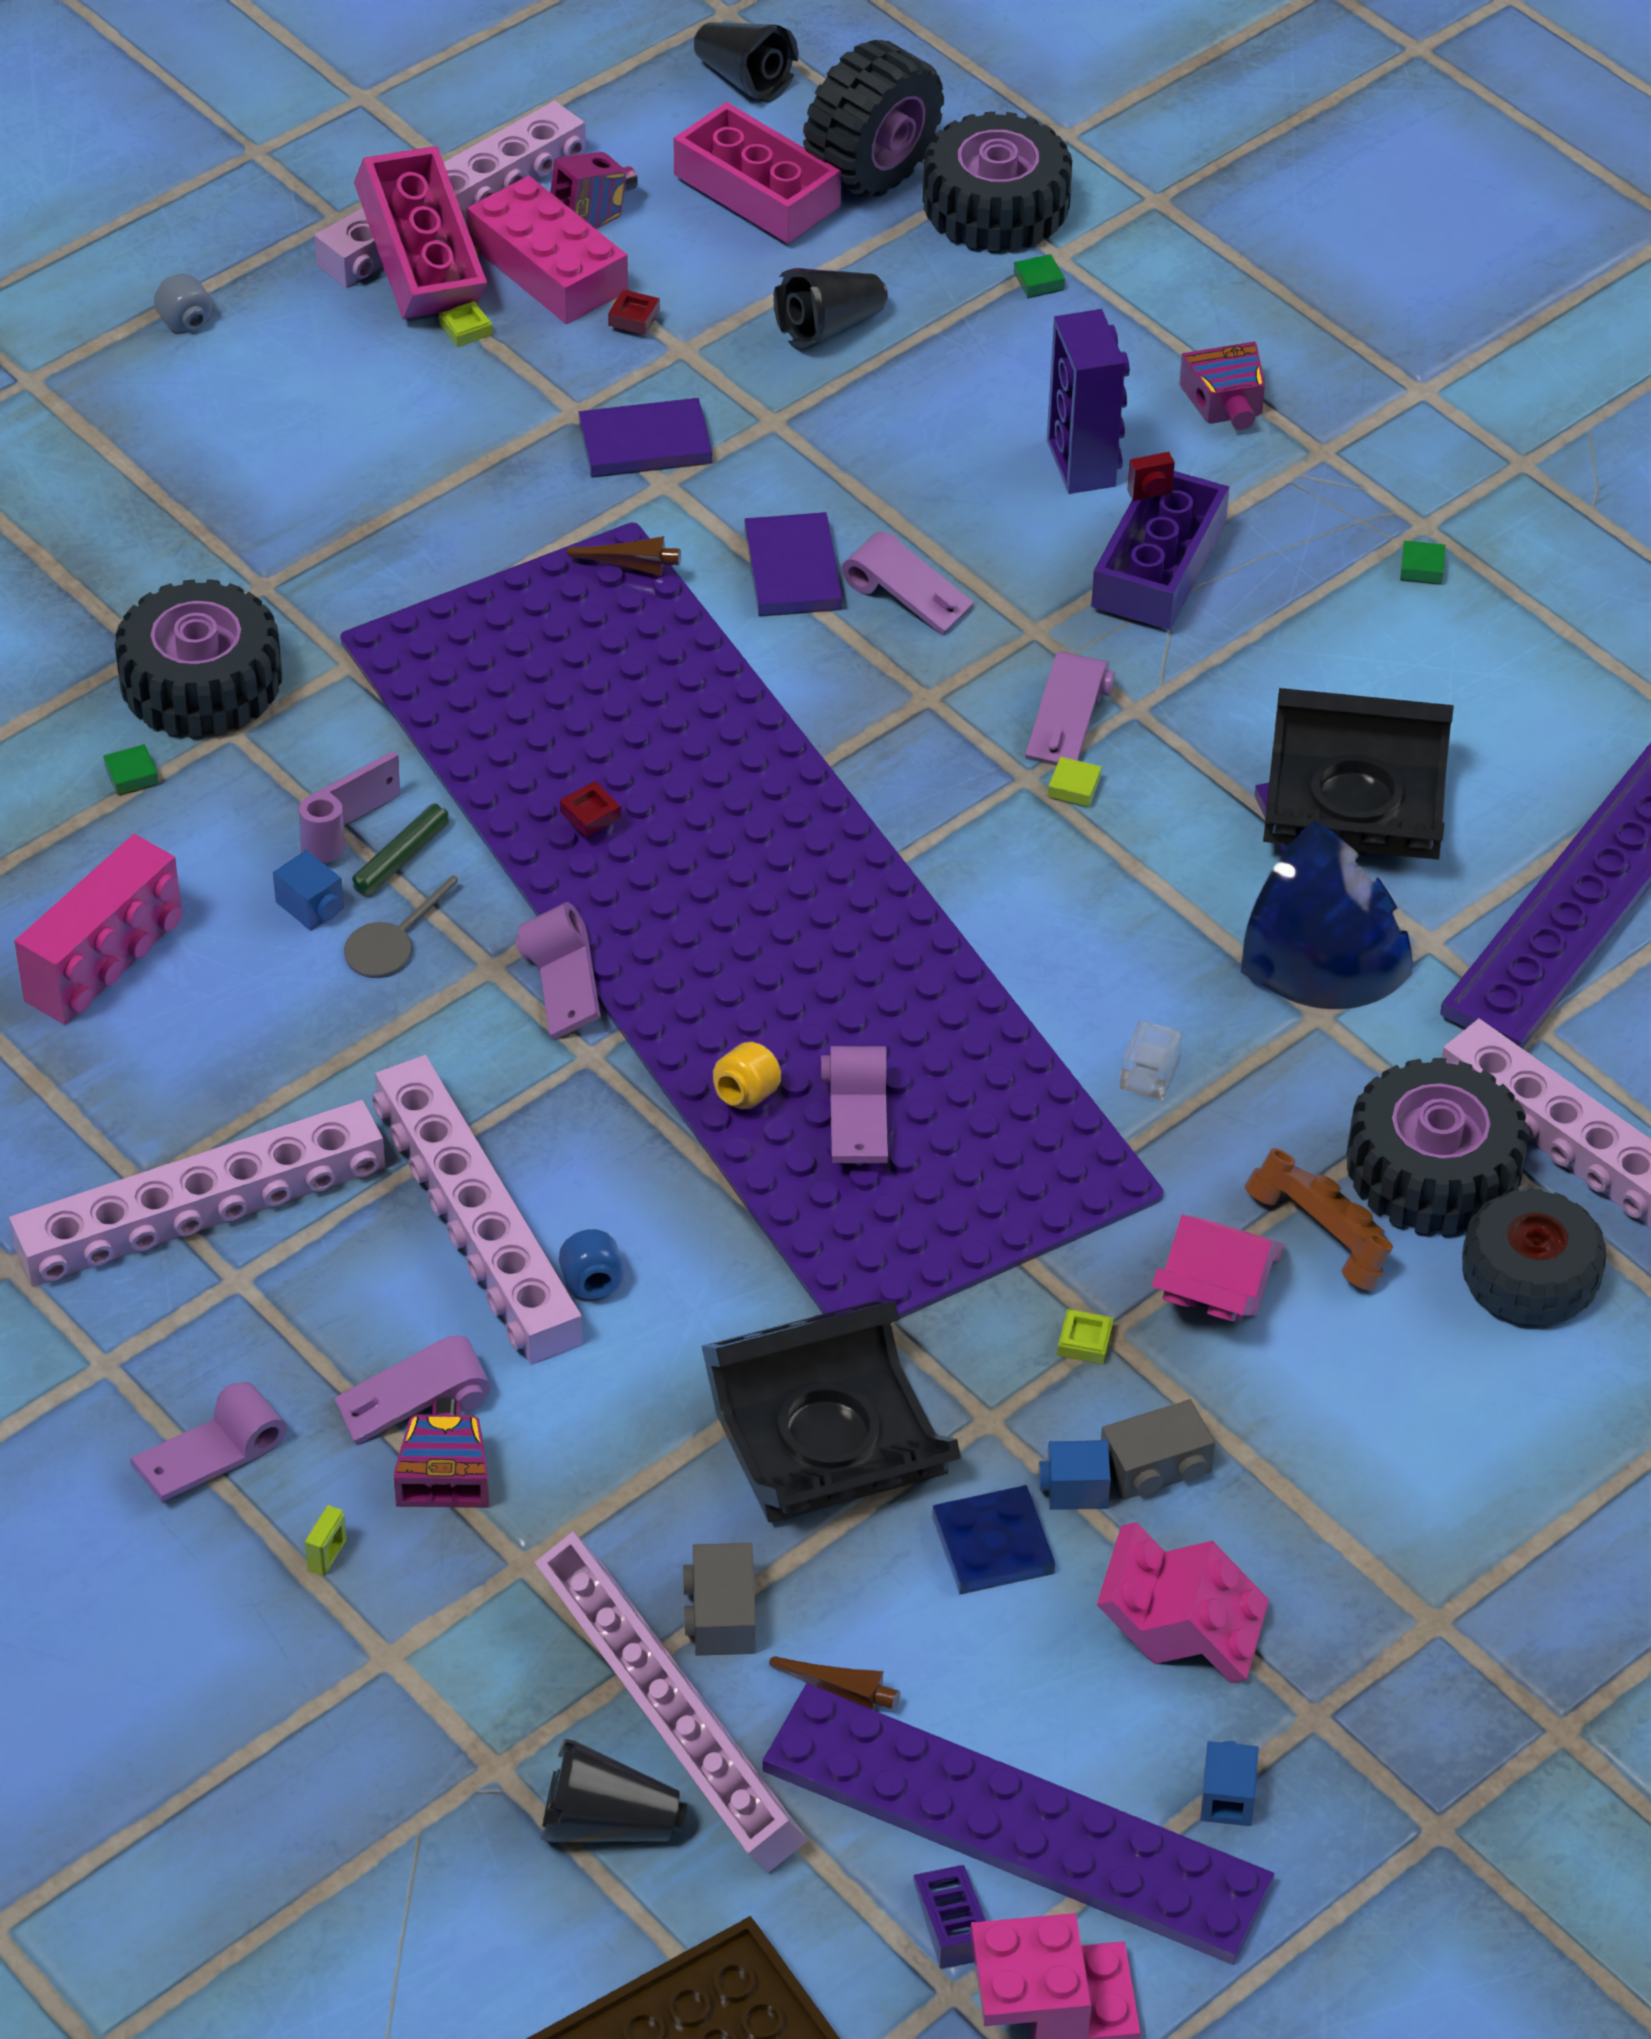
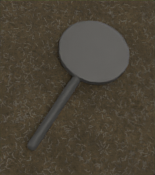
M451 876L399 926L387 922H374L356 929L349 936L344 947L348 966L357 974L370 978L386 977L402 969L408 962L412 950L411 941L406 931L458 882V878Z

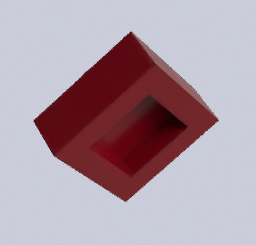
M622 289L608 313V326L646 335L660 311V298Z
M1169 451L1129 460L1127 491L1132 501L1172 493L1175 462Z
M596 781L560 799V812L585 837L621 819V806Z

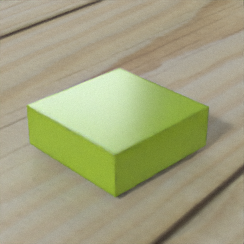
M475 301L439 313L440 326L457 347L493 335L492 323Z
M1060 757L1048 785L1047 797L1089 807L1101 779L1102 766Z
M1067 1309L1058 1343L1057 1356L1104 1365L1113 1330L1114 1318Z
M327 1505L306 1538L305 1550L308 1571L324 1576L346 1543L347 1536L343 1510Z

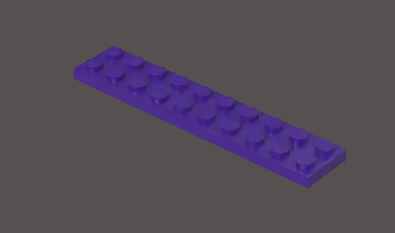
M1651 742L1443 1000L1440 1010L1441 1016L1466 1028L1479 1018L1523 1049L1650 887Z
M808 1683L804 1686L762 1760V1771L1232 1965L1235 1964L1274 1881V1872Z

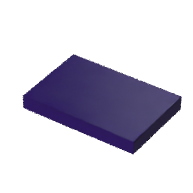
M699 398L578 411L579 425L591 476L712 463V449Z
M827 512L744 518V529L758 615L842 609V594Z

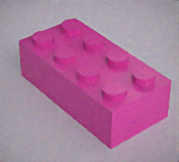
M725 102L673 138L675 176L787 244L841 207V169L829 162H822L807 153L804 147L728 102Z
M438 146L363 157L354 180V185L402 319L441 313L472 301L478 304L487 281Z
M529 175L467 207L468 231L473 245L478 248V252L566 325L619 296L622 289L628 290V254Z
M134 833L15 939L14 943L24 1002L66 1025L76 1014L85 1011L91 1001L108 985L114 984L122 972L136 959L145 956L151 946L167 931L173 930L183 917L175 856Z

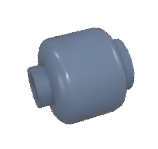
M179 274L166 278L159 285L154 295V306L157 313L166 325L176 333L200 329L208 322L213 311L210 295L200 282L191 275Z

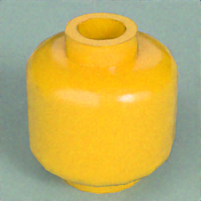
M744 1042L716 1062L713 1069L714 1087L718 1096L730 1106L741 1110L751 1109L777 1090L781 1082V1069L775 1056L766 1047L755 1042Z

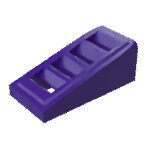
M964 1864L915 1874L913 1881L939 1967L945 1968L973 1962L974 1955L970 1932L951 1936L947 1934L949 1931L967 1927L971 1929V1922L986 1921ZM954 1882L957 1884L955 1888L931 1892L930 1887ZM961 1897L962 1902L939 1907L935 1903ZM966 1913V1917L942 1921L941 1917Z

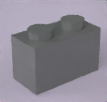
M1191 1399L1102 1427L1101 1440H1107L1110 1477L1122 1500L1137 1495H1150L1162 1487L1181 1481H1194L1204 1474L1212 1472L1215 1442Z
M752 1543L693 1544V1564L683 1565L684 1595L694 1594V1606H684L685 1636H695L696 1656L756 1654Z

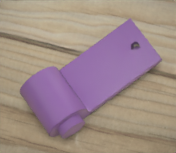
M885 532L874 533L842 565L843 576L853 589L859 593L871 594L881 585L942 636L974 604L973 601L906 548L892 534Z
M1063 651L1057 652L1027 747L1026 759L1056 766L1060 757L1079 760L1095 703H1100L1103 695L1110 697L1113 690L1115 672L1109 670V661Z
M392 751L301 801L298 807L301 853L308 850L324 864L338 859L345 850L344 825L400 795L399 755Z
M565 902L520 924L518 927L519 935L515 938L516 946L525 960H532L540 968L549 1035L556 1040L601 1018L588 935L585 924L576 908L571 903Z
M830 1046V1055H821V1083H830L832 1163H855L859 1166L864 1163H888L886 1046Z
M455 1335L435 1342L338 1395L334 1399L356 1445H359L427 1408L439 1398L449 1397L458 1400L462 1405V1411L474 1410L483 1404L485 1398L490 1393L491 1386L470 1340L465 1336Z
M250 1382L233 1383L225 1387L218 1395L214 1409V1420L131 1457L130 1464L159 1500L163 1502L270 1452L284 1438L287 1426L285 1421Z

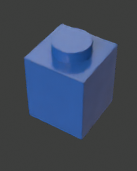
M305 850L273 872L276 903L310 931L324 921L334 918L339 911L344 909L342 878L308 850Z
M1107 1440L1049 1441L1047 1461H1039L1038 1463L1039 1490H1048L1049 1510L1108 1509L1111 1479Z
M1207 1741L1200 1821L1251 1826L1255 1802L1259 1746L1244 1745L1237 1741Z

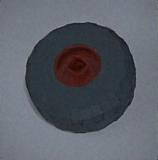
M1530 1189L1528 1191L1515 1190L1504 1193L1502 1196L1491 1199L1482 1205L1481 1209L1473 1215L1469 1223L1462 1251V1273L1464 1280L1477 1301L1500 1318L1510 1319L1513 1323L1543 1326L1573 1318L1592 1303L1601 1285L1606 1263V1243L1604 1242L1603 1232L1598 1222L1596 1223L1589 1215L1590 1213L1577 1202L1574 1203L1568 1200L1566 1196L1556 1192L1553 1194L1544 1192L1543 1189Z

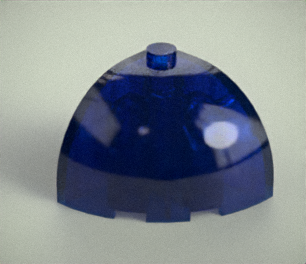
M1312 821L1283 853L1258 895L1245 932L1240 973L1247 976L1252 982L1261 984L1274 993L1298 1004L1321 1009L1356 1008L1387 997L1412 975V948L1408 932L1405 930L1400 932L1393 912L1398 907L1379 877L1372 881L1354 861L1359 855L1329 829L1316 821Z

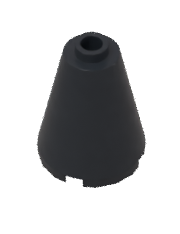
M708 22L697 31L694 37V51L697 57L754 99L774 100L783 94L792 82L794 74L789 72L792 62H798L797 40L790 30L780 25Z
M793 268L782 272L779 276L784 277L782 283L775 286L773 292L777 324L781 331L787 330L793 340H788V342L799 349L813 347L880 313L884 309L888 298L886 285L875 274Z
M563 1739L558 1753V1757L563 1758L561 1769L553 1771L542 1827L546 1828L541 1835V1840L550 1842H668L672 1832L681 1833L686 1817L687 1803L679 1801V1790L575 1740Z

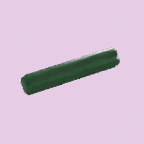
M437 803L428 806L353 875L352 881L355 891L360 892L364 896L372 895L449 823L448 811L445 808H441Z

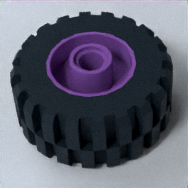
M872 40L855 46L853 52H846L839 58L840 62L829 69L826 73L827 78L823 84H819L815 91L816 97L814 102L809 105L807 111L809 117L808 121L804 123L803 129L806 138L803 140V145L806 152L824 163L829 162L841 169V187L859 197H873L886 194L887 189L895 188L901 184L903 178H909L914 172L916 164L924 159L926 148L931 143V139L936 135V127L941 123L943 115L940 110L944 106L943 85L936 69L932 65L890 41Z
M995 111L984 112L982 116H975V114L964 116L960 122L954 120L944 127V131L940 130L931 139V143L927 146L924 154L922 202L924 203L926 216L941 234L946 232L949 240L956 244L963 242L970 249L986 248L988 252L999 253L1000 249H1009L1010 252L1021 250L1022 246L1025 245L1033 247L1039 244L1043 237L1048 239L1053 235L1068 216L1073 162L1071 153L1068 151V146L1059 135L1056 136L1052 128L1046 124L1043 126L1039 125L1037 119L1029 116L1024 119L1018 117L1017 113L1006 112V115L996 114Z
M195 579L183 580V584L173 586L170 583L161 586L156 594L149 592L141 597L138 601L139 606L133 604L123 616L124 620L118 625L114 644L120 691L123 700L128 703V708L139 719L143 718L144 723L156 730L162 727L169 735L179 737L181 733L189 734L190 738H203V734L214 733L215 737L225 735L230 728L235 727L239 730L250 723L251 717L257 719L268 709V704L275 700L279 692V685L282 683V663L278 626L274 621V615L251 592L244 594V590L240 586L231 583L228 586L221 585L219 580L207 579L206 583H196Z
M1433 1058L1432 1062L1422 1063L1421 1059L1407 1061L1403 1068L1395 1065L1383 1071L1381 1078L1378 1076L1373 1078L1364 1087V1093L1357 1097L1353 1108L1346 1153V1166L1348 1176L1354 1181L1353 1188L1362 1200L1368 1199L1367 1206L1379 1216L1383 1214L1388 1215L1389 1222L1403 1228L1404 1224L1415 1227V1232L1428 1234L1429 1230L1440 1231L1441 1235H1452L1459 1228H1464L1467 1232L1473 1215L1486 1202L1502 1196L1504 1193L1518 1190V1187L1521 1185L1529 1141V1126L1525 1122L1526 1114L1522 1105L1518 1101L1514 1102L1515 1095L1504 1084L1498 1086L1495 1076L1487 1071L1482 1070L1479 1073L1472 1070V1064L1459 1061L1458 1065L1446 1063V1058Z

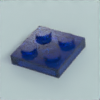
M1027 1485L933 1505L932 1518L959 1595L1055 1573V1560Z

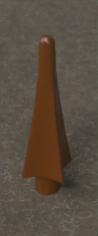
M664 536L610 545L570 547L566 551L569 557L615 564L658 576L663 575L664 565H680L681 549L665 548Z
M777 1656L771 1657L769 1660V1665L777 1670L874 1711L877 1705L895 1710L900 1700L899 1690L883 1686L884 1671L825 1666Z

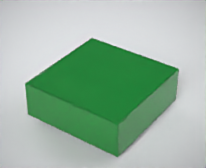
M1051 254L1014 262V274L1027 297L1064 289L1065 278Z
M1404 540L1400 579L1442 584L1446 545Z
M145 744L103 755L104 766L117 795L159 784L158 772Z

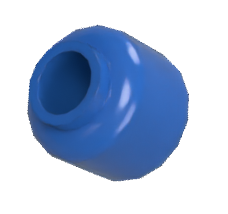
M586 1229L574 1233L565 1240L560 1248L559 1264L567 1288L574 1295L584 1299H599L611 1294L623 1281L625 1267L615 1239L607 1232L598 1229Z

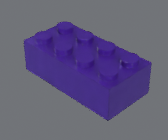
M1102 309L1054 316L1047 442L1068 494L1116 487L1117 469H1122L1123 466L1119 439L1125 437V425L1121 412L1122 408L1127 407L1124 377L1129 376L1130 365L1127 353L1125 351L1120 352L1116 328L1114 324H1108Z
M1174 471L1172 493L1131 501L1094 569L1091 607L1171 630L1226 524L1230 486Z

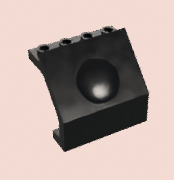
M1279 688L1263 842L1439 860L1445 825L1443 823L1446 768L1454 705Z
M877 1299L701 1346L717 1417L768 1523L948 1474L946 1462L961 1458L958 1440L937 1435L932 1429L901 1367L891 1322L899 1320L895 1301Z

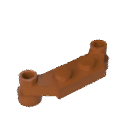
M1272 1148L1262 1166L1255 1168L1245 1184L1247 1192L1255 1199L1269 1205H1276L1284 1192L1287 1193L1351 1249L1352 1253L1341 1269L1343 1276L1361 1289L1373 1290L1384 1273L1382 1266L1393 1249L1391 1242L1383 1237L1385 1231L1372 1220L1373 1215L1369 1210L1347 1199L1340 1192L1341 1188L1334 1180L1324 1175L1315 1176L1294 1166L1295 1160L1291 1155L1283 1150Z

